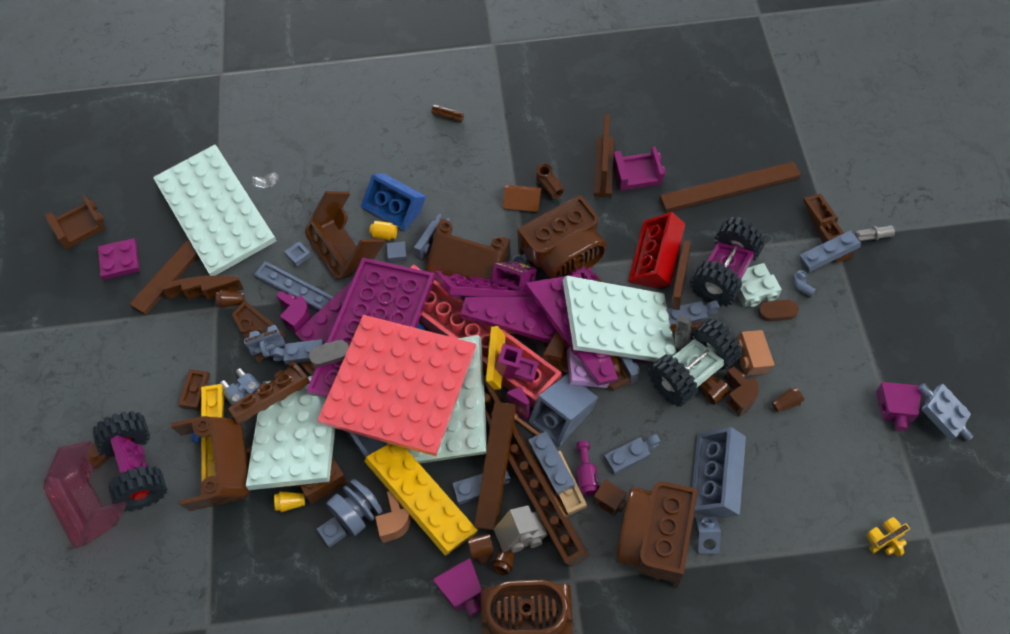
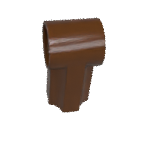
M547 163L539 164L536 171V182L543 186L552 199L561 197L565 192V188L553 174L551 165Z
M713 375L698 386L703 391L704 397L713 405L730 392L728 385L723 380L716 379Z
M490 534L468 539L472 559L474 558V561L479 562L481 565L487 564L494 553Z

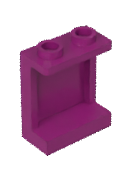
M656 146L652 147L651 153L622 157L621 151L614 152L613 166L620 191L662 184L666 173L664 166H661L660 152L657 153Z

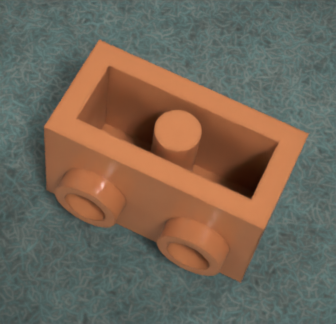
M763 330L741 332L736 337L739 340L738 344L742 347V355L739 360L745 376L766 374L775 366Z

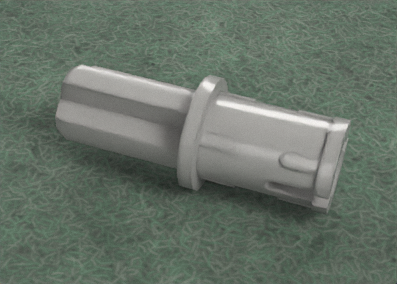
M892 225L878 228L873 226L871 229L856 231V237L859 241L872 239L877 241L879 238L893 237L895 235Z

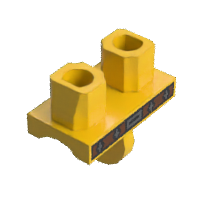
M892 517L882 524L888 535L884 536L878 527L866 534L869 542L872 544L869 548L872 554L888 545L889 547L885 549L886 554L894 553L900 557L904 554L903 546L907 545L904 539L900 541L897 539L902 537L910 528L906 523L901 526Z

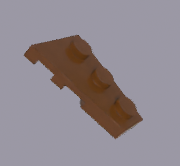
M245 300L232 313L245 339L249 338L250 332L259 331L260 334L266 333L267 328L274 325ZM278 328L281 336L284 337L286 334ZM262 353L254 355L259 364L265 358Z

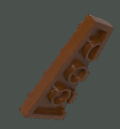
M294 360L288 364L289 368L284 372L280 370L274 374L275 379L271 382H264L258 386L259 388L255 394L249 393L229 408L237 424L247 421L253 415L268 409L269 406L284 400L290 394L303 389L310 383L306 374Z

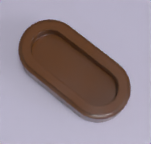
M792 300L767 301L761 304L759 315L765 321L791 320L796 317L799 308Z

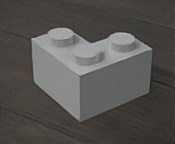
M529 506L509 510L494 528L503 552L512 551V553H515L527 546L535 548L541 545L542 540L548 535L538 512L531 513Z

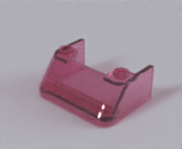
M91 441L58 447L43 484L45 495L71 544L75 548L87 545L115 527L127 505L124 501L103 507L89 482L93 466L86 457L92 446Z

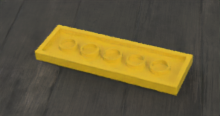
M389 443L366 457L364 462L445 556L477 533L478 530L406 448Z

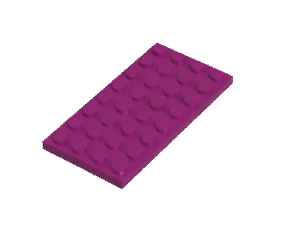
M362 257L327 343L343 340L350 346L363 315L416 328L433 285L435 273ZM343 361L323 367H316L307 388V393L327 399Z

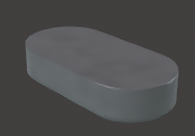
M343 340L326 343L314 347L309 353V359L316 367H323L343 361L349 346Z

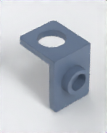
M695 517L699 533L698 553L719 554L721 530L717 517ZM707 539H713L716 542L712 548L704 547L703 543Z

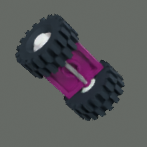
M735 217L727 218L722 223L714 238L715 244H717L708 261L706 263L704 261L701 262L690 279V287L693 288L692 291L694 293L697 292L699 298L703 297V300L706 302L718 301L720 307L733 304L741 290L742 277L750 263L758 258L766 243V239H764L766 236L761 234V228L757 229L756 224H750V221L747 219L743 221L740 217L737 220Z

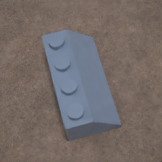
M732 427L697 434L692 488L698 489L694 513L716 517L740 515L746 436Z

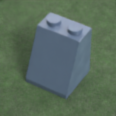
M566 374L539 395L529 423L541 433L547 431L551 440L560 446L592 412L598 396L584 386L570 385L569 374Z

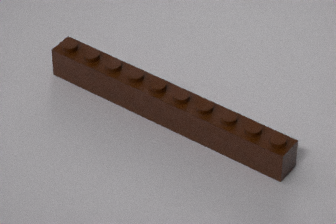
M484 376L485 415L491 427L494 402L504 403L498 391L494 390L486 382V376ZM514 421L508 459L565 563L573 567L591 555Z

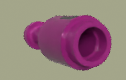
M582 440L576 443V450L580 451L581 465L576 468L578 487L582 496H594L600 488L597 468L589 462V442Z

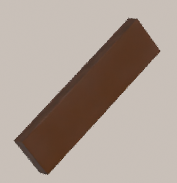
M684 240L672 298V308L680 310L690 257L691 241Z

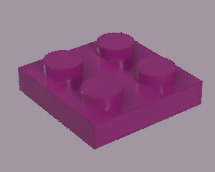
M135 238L98 246L100 276L103 280L140 272L138 248Z

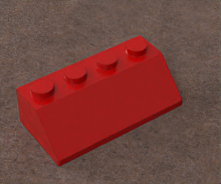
M673 212L643 221L628 282L655 289L671 285L685 228V223Z

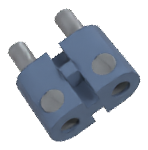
M241 368L236 370V374L240 377L237 380L238 384H231L229 386L226 381L220 382L224 390L223 395L232 406L249 393L255 394L259 388L258 386L261 385L252 374H245Z

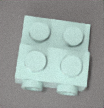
M762 263L747 268L741 279L742 287L737 296L743 308L748 306L755 307L762 302L776 300L782 289L774 274L770 275L765 264Z

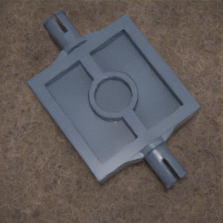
M925 383L919 386L918 390L926 397L925 405L921 410L948 439L952 440L960 433L966 441L971 440L974 435L965 426L971 413L944 384L937 386L933 392Z

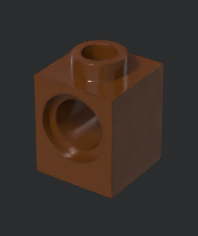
M605 479L594 495L593 503L615 517L617 512H622L626 506L627 492Z

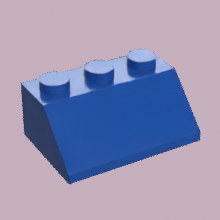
M384 173L372 174L361 207L387 222L397 225L398 228L406 230L421 212L426 196Z

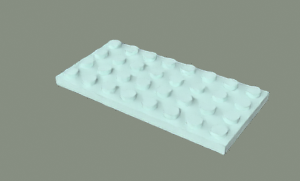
M216 144L153 177L210 276L223 272L277 241Z

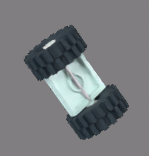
M707 319L692 332V341L673 357L672 355H663L648 368V376L651 377L650 381L654 383L653 386L659 390L658 393L660 395H663L667 401H670V404H675L677 407L683 406L697 394V387L717 370L727 369L741 357L742 347L738 344V338L734 337L735 334L733 331H729L727 325L723 326V322H717V319Z

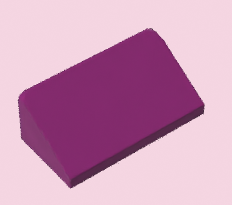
M519 386L506 393L507 403L515 404V413L526 421L529 420L530 402L522 387Z

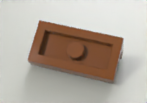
M506 185L504 187L503 208L538 212L542 188Z

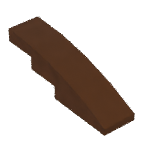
M821 193L804 198L803 201L808 214L823 243L844 234L837 224V215ZM850 252L835 259L834 262L838 263L852 259L854 253Z
M222 275L197 276L161 284L162 291L168 299L185 294L188 300L205 295L206 299L210 300L216 298V292L221 291V289L235 292L244 289L239 277Z

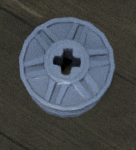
M353 478L349 484L354 491L344 486L343 491L347 497L344 499L336 493L326 502V505L344 528L355 537L366 527L362 517L364 516L368 520L373 521L374 516L371 511L379 515L382 513V509L372 492Z

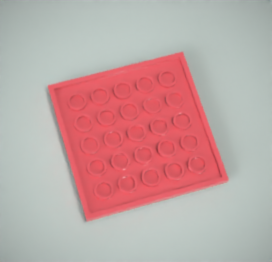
M363 315L317 421L322 425L437 456L474 356L476 343Z

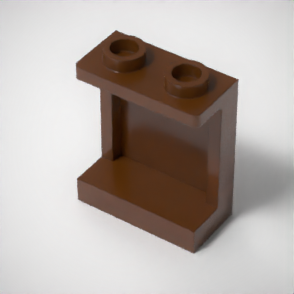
M86 196L82 197L85 202L84 204L57 218L52 212L45 215L65 249L106 229L102 223L105 221L100 212H95L98 209L93 200L89 201Z

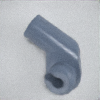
M799 270L793 278L795 287L800 292L812 297L816 289L806 284L805 278L807 274Z

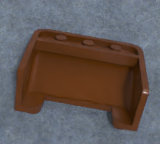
M440 219L425 271L435 273L436 270L442 271V274L445 276H452L455 273L466 277V279H469L470 276L492 279L494 263L509 261L511 256L510 239L495 237L490 246L451 235L453 231L451 222Z

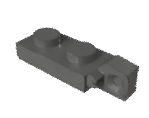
M681 315L677 318V329L674 334L677 353L692 341L690 339L692 329H690L692 325L691 318L682 317Z

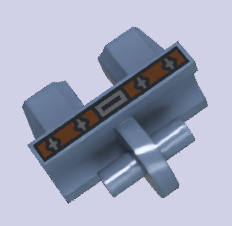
M273 325L267 328L266 333L260 334L259 331L250 332L249 338L244 339V344L249 348L251 355L262 353L264 357H269L270 350L275 349V347L285 346V341L278 328Z

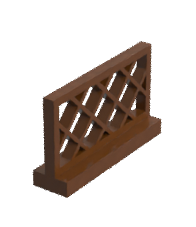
M605 114L603 136H597L594 197L611 198L614 137H609L610 114Z

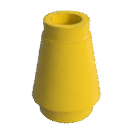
M279 491V494H274L275 511L281 510V512L305 506L304 493Z

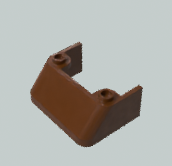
M325 191L306 226L305 233L332 275L336 279H345L357 272L362 257L374 260L385 241L384 239H362L356 246L344 230L348 216L343 206L350 193Z
M201 416L171 423V428L181 436L192 433L199 437L211 436L216 471L215 476L207 477L202 481L200 486L201 496L180 500L181 506L189 511L242 500L249 496L251 490H248L246 487L248 462L243 427L240 423L237 424L233 418Z

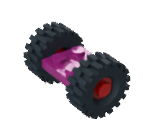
M125 411L121 412L120 415L115 413L110 418L108 416L103 418V422L99 421L97 426L93 427L94 431L92 433L97 451L101 455L105 454L107 457L110 455L116 457L120 476H115L108 486L114 508L118 511L121 509L123 512L129 509L130 512L137 508L141 510L144 506H151L153 502H159V499L165 497L164 494H167L168 489L161 469H158L156 466L152 468L145 459L146 452L142 444L146 445L148 443L147 440H150L145 417L139 412L135 414L134 411H130L126 414Z

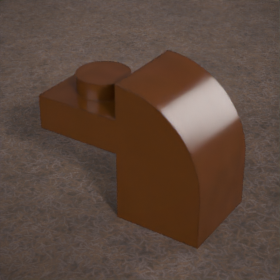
M733 366L727 371L725 380L734 389L728 395L726 403L740 417L752 408L757 398L759 387L754 377L747 381L745 375Z

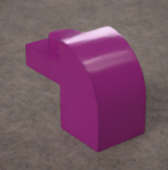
M280 291L276 297L279 304L286 309L280 315L284 326L296 333L310 320L309 308L302 295H299L296 299L292 294Z
M503 344L496 364L498 373L510 380L514 377L533 383L539 362L521 357L522 349Z

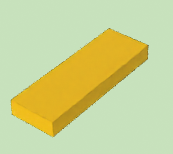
M498 326L491 327L486 382L494 390L501 389L502 376L496 370V364L506 337Z

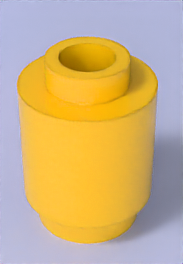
M375 221L370 226V235H372L373 239L395 240L397 225L389 222Z

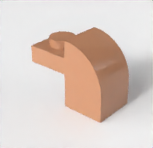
M387 492L392 512L375 517L383 543L403 536L411 524V515L391 492Z

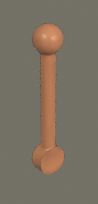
M515 413L514 420L518 421L534 435L541 434L520 419L518 414Z

